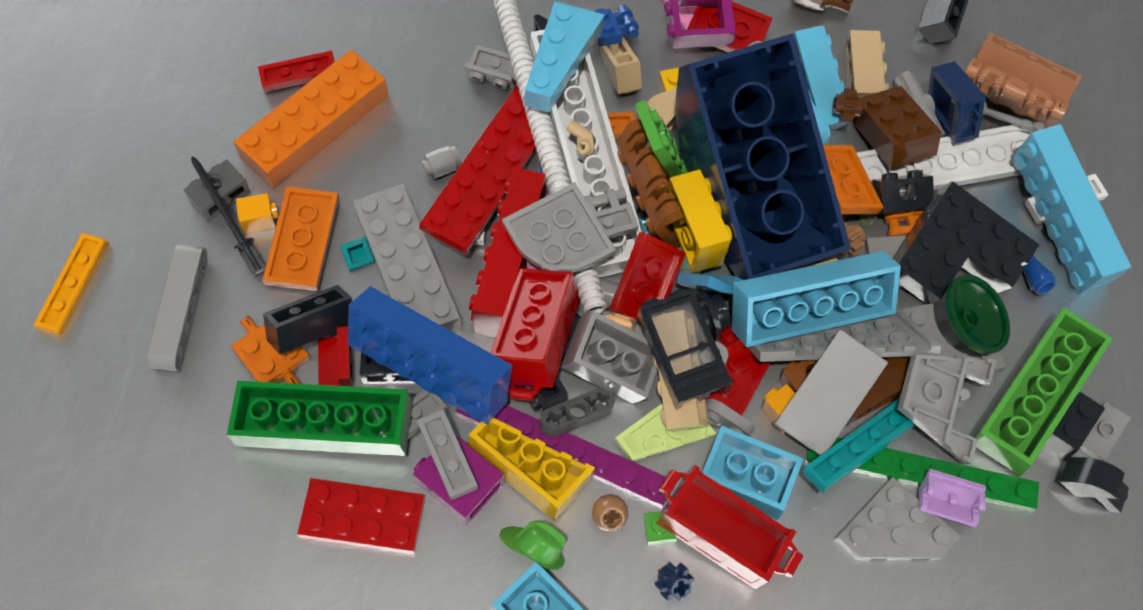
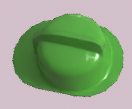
M533 521L524 528L510 526L501 529L499 534L501 541L513 551L530 558L540 566L550 570H559L563 567L565 560L561 552L566 542V537L554 526L544 521Z

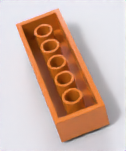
M351 49L235 139L233 142L239 157L272 189L276 188L388 98L386 79Z

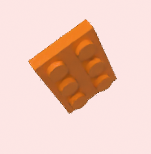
M823 145L841 213L878 214L884 207L853 145Z

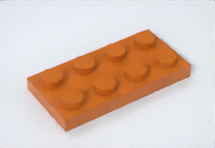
M286 186L263 276L264 285L318 291L340 198L337 192Z

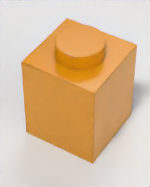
M268 193L236 199L238 219L244 234L276 229L275 218L279 217L276 202H271Z
M786 384L780 389L777 387L773 388L764 396L765 402L761 410L773 424L795 392ZM775 425L783 435L787 433Z

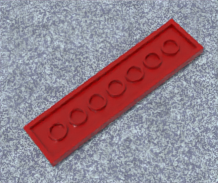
M517 85L419 225L420 230L464 254H467L499 206L500 200L507 194L504 192L507 177H512L514 167L523 169L537 149Z

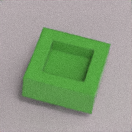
M663 511L644 513L643 515L647 545L677 541L676 536L656 524Z

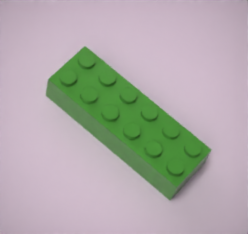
M1063 307L1052 320L974 437L978 439L976 447L1021 476L1032 466L1113 338Z

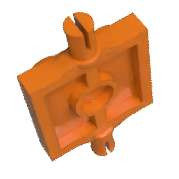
M245 316L246 320L243 317L240 320V324L243 325L248 333L240 340L231 344V348L256 382L274 383L284 380L286 383L301 384L294 373L299 367L310 361V357L305 349L300 346L280 355L267 341L265 326L257 327L250 316Z

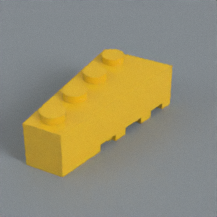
M495 418L488 424L480 422L469 433L468 445L501 471L506 482L553 521L562 514L591 482L595 467L587 463L584 465L572 459L573 456L563 451L559 453L547 447L546 443L538 439L533 440L521 434L522 431Z

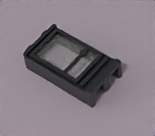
M678 289L668 295L669 297L658 300V298L649 299L642 303L638 311V319L676 410L682 407L683 402L694 398L703 400L709 397L711 392L723 388L724 392L730 391L733 385V380L728 374L694 294V289L687 291Z

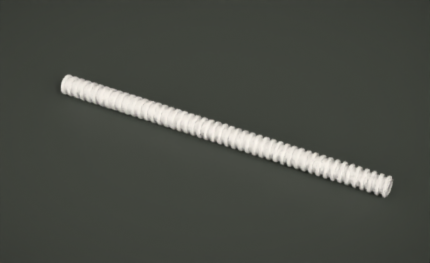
M493 0L524 106L525 88L534 64L532 52L528 45L517 2L515 0ZM524 106L531 134L535 141V147L537 148V154L539 155V161L541 162V168L543 173L546 174L547 189L550 195L570 185L568 172L566 171L550 113ZM595 265L582 271L573 272L584 314H588L591 311L601 313L607 308V303L604 301L605 296L602 293L603 289L598 279V272L595 271Z

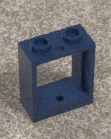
M955 61L931 67L928 94L933 98L935 115L943 130L955 144L979 138L986 98Z

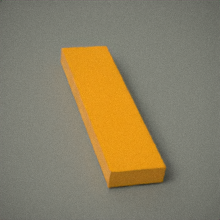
M81 233L33 325L37 330L62 337L109 245L107 239Z

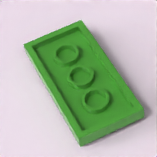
M645 100L636 103V109L653 152L670 177L689 173L678 153L680 150L675 138L672 137L668 127L665 126L656 108H650Z

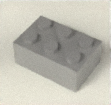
M591 311L579 319L561 368L632 404L648 398L658 370L654 364V356L647 338L595 311Z

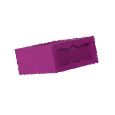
M668 0L664 2L665 17H669L667 38L672 40V48L732 45L736 31L731 0ZM717 6L719 28L681 30L679 7Z

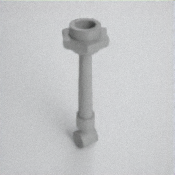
M985 101L982 116L985 114L1019 126L1026 131L1035 132L1044 129L1042 122L1032 123V121L1027 119L1023 120L989 109Z

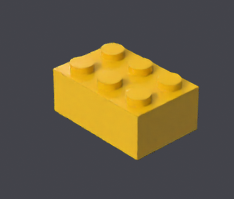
M701 169L669 178V186L666 193H673L674 201L678 203V208L685 216L671 224L683 252L686 253L685 257L691 272L695 273L722 265L732 240V232L727 224L725 225L722 220V210L718 201H714L711 195L712 188L707 178L704 179Z

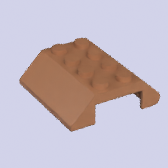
M991 32L984 41L976 58L972 59L965 71L972 82L991 102L1003 104L1011 108L1014 113L1021 116L1026 115L1034 119L1035 122H1042L1044 127H1052L1060 122L1068 108V101L1082 78V75Z

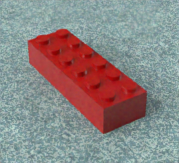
M514 167L512 177H507L504 192L507 194L505 200L501 199L497 212V215H500L498 223L494 222L491 229L490 238L493 241L491 247L486 246L483 262H486L484 270H479L476 286H479L476 295L472 294L469 302V310L472 311L470 322L474 323L475 333L496 337L519 268L527 269V261L511 240L502 224V219L546 197V174Z

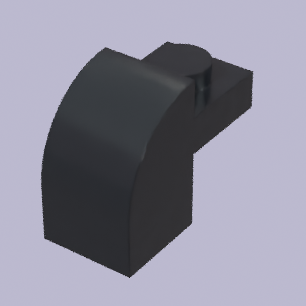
M1068 457L1060 482L1075 497H1094L1111 513H1121L1124 502L1128 498L1129 487L1123 482L1125 473L1121 469L1099 459Z

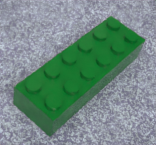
M237 381L227 436L238 447L406 456L413 401L407 389Z

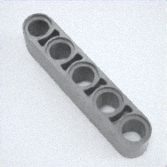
M177 245L175 247L147 355L148 367L151 369L179 371L181 369L207 265V250L205 247Z

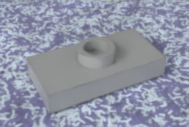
M1107 402L1102 405L1105 407V410L1080 447V450L1090 457L1102 461L1107 459L1131 419L1130 416Z

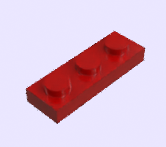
M332 50L258 66L263 91L269 92L309 83L335 62Z

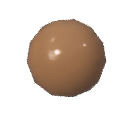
M613 494L603 495L593 505L592 519L601 530L608 532L617 531L626 524L628 506L619 496Z

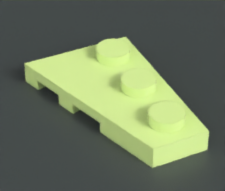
M662 403L615 437L614 441L627 458L634 462L713 437L717 433L710 424L706 427L681 431L667 430L661 417V411L664 409Z

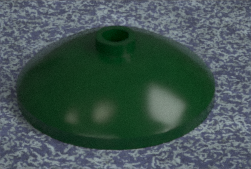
M966 274L954 279L949 284L945 296L946 315L952 330L962 343L980 354L990 355L1001 351L1007 345L1010 337L1009 316L1002 299L994 288L980 277Z

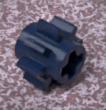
M669 562L668 565L658 571V581L655 583V586L661 591L660 594L667 601L672 596L681 601L682 598L691 593V582L694 581V578L688 573L689 569L682 563L676 568Z

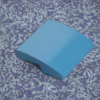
M679 273L676 283L691 289L701 288L704 291L733 294V282L742 281V279L736 276L719 274Z

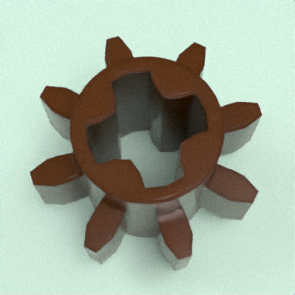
M844 88L841 94L835 95L833 113L840 116V121L852 122V118L861 115L864 99L859 94H856L857 89Z

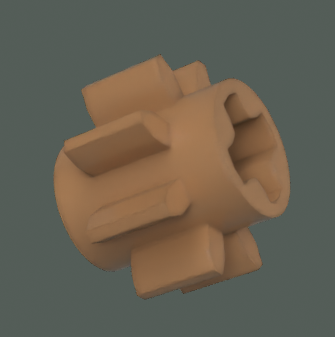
M844 222L851 250L841 252L840 254L845 255L850 252L852 256H855L863 250L862 247L865 245L866 235L859 225L851 224L848 226Z

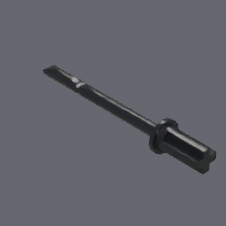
M192 156L191 162L204 184L207 185L209 194L238 241L234 250L239 251L253 276L258 273L261 274L264 272L266 264L253 244L254 239L252 237L245 239L218 191L211 185L210 178L202 164Z

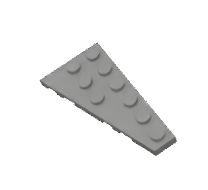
M896 307V314L748 347L760 362L818 360L838 330L841 329L879 357H903L916 354L940 355L941 345L898 307Z

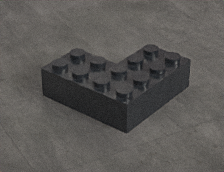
M951 181L938 189L893 260L901 265L899 284L926 304H930L942 299L949 284L954 280L961 267L972 275L985 280L997 293L1013 288L1025 269L1023 266L1029 263L1040 244Z

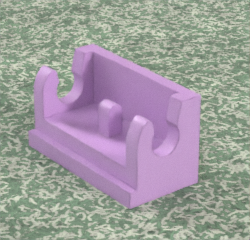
M929 468L919 487V510L976 528L979 523V510L985 511L986 486Z

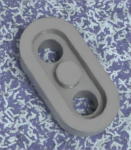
M709 398L705 400L709 424L718 425L719 427L722 425L749 437L751 436L755 427L749 420L715 399Z

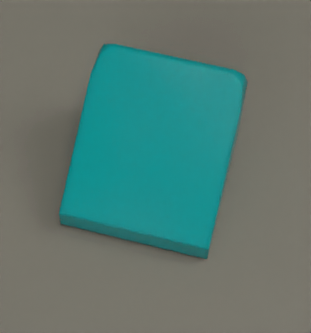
M365 236L339 245L349 271L375 262Z

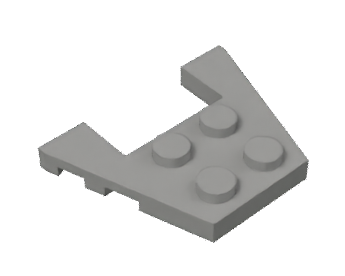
M913 355L910 358L897 409L965 465L972 464L978 439L952 429L964 377L985 386L991 384L997 360Z

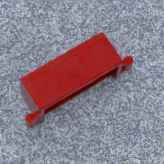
M519 268L490 352L512 365L509 383V396L511 399L533 401L535 395L542 387L553 388L580 300L573 272ZM514 386H529L534 387V389L515 388Z
M696 465L687 473L671 470L659 488V491L664 494L668 503L656 524L754 589L768 583L773 573L793 577L804 557L798 552L792 542L797 532L794 529H787L773 520L760 509L755 508L728 488L723 487L702 473ZM680 477L683 478L674 494L670 496ZM789 548L792 550V553L783 569H780L778 565Z

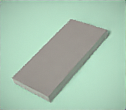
M841 329L838 330L774 424L819 456L829 450L888 362Z

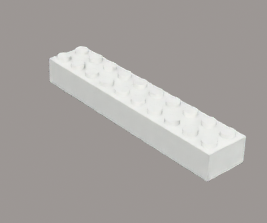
M545 30L531 32L530 50L534 61ZM588 53L551 109L550 117L562 152L566 171L568 172L570 184L575 182L583 196L590 195L591 197L605 194L604 192L609 189L616 191L624 188L627 199L618 201L619 205L631 204L639 226L638 231L610 238L616 249V254L595 264V271L598 272V278L624 272L637 236L642 231L622 162L617 154V145L591 56ZM572 120L577 121L594 135V150L588 156H583L577 151V138L566 131L568 124ZM608 204L595 207L596 212L610 208Z

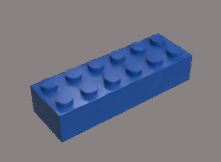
M371 286L349 304L348 345L354 350L364 353L378 364L390 368L401 377L409 379L425 391L435 394L446 403L454 405L468 413L472 418L478 419L485 424H488L506 405L512 370L511 364Z

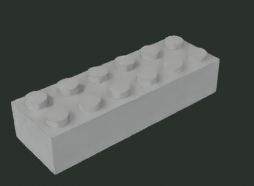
M402 183L353 200L357 219L367 239L388 296L454 333L461 332L459 314L426 236L419 229L420 222L404 184Z

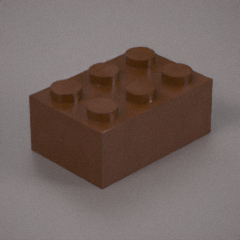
M902 86L863 97L862 113L860 116H855L852 123L890 169L937 155L942 131Z

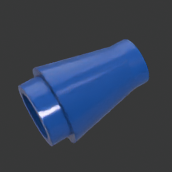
M1033 255L1029 263L1023 266L1025 268L1023 272L1031 291L1042 295L1055 287V275Z

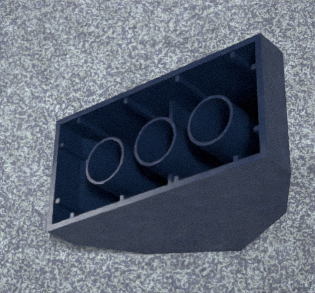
M793 33L679 67L675 116L680 157L683 159L688 172L701 169L704 179L707 178L711 184V195L714 201H718L720 204L722 220L725 225L727 224L732 232V240L724 260L735 276L742 280L776 274L851 250Z

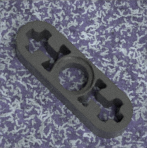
M598 388L549 407L541 414L539 428L543 434L556 437L608 416L612 412L615 397L611 392ZM580 408L584 411L585 415L582 417L573 416L570 413V409Z

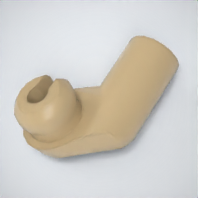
M572 120L568 124L566 131L577 138V151L583 156H588L594 150V135L577 121Z

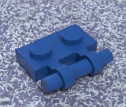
M625 4L619 5L618 13H612L611 9L603 8L593 11L605 15L603 32L595 40L598 47L622 43V37L624 36L638 37V23L633 19L631 9Z

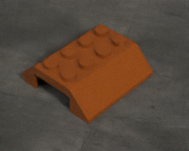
M640 119L633 120L626 126L617 140L621 149L617 154L622 164L627 166L629 173L626 174L631 186L636 188L639 194L636 196V200L641 210H645L648 216L645 221L652 234L655 233L657 239L675 248H679L680 243L671 223L685 216L678 208V203L674 201L673 193H666L669 186V178L671 177L653 152L652 147L645 148L649 139Z

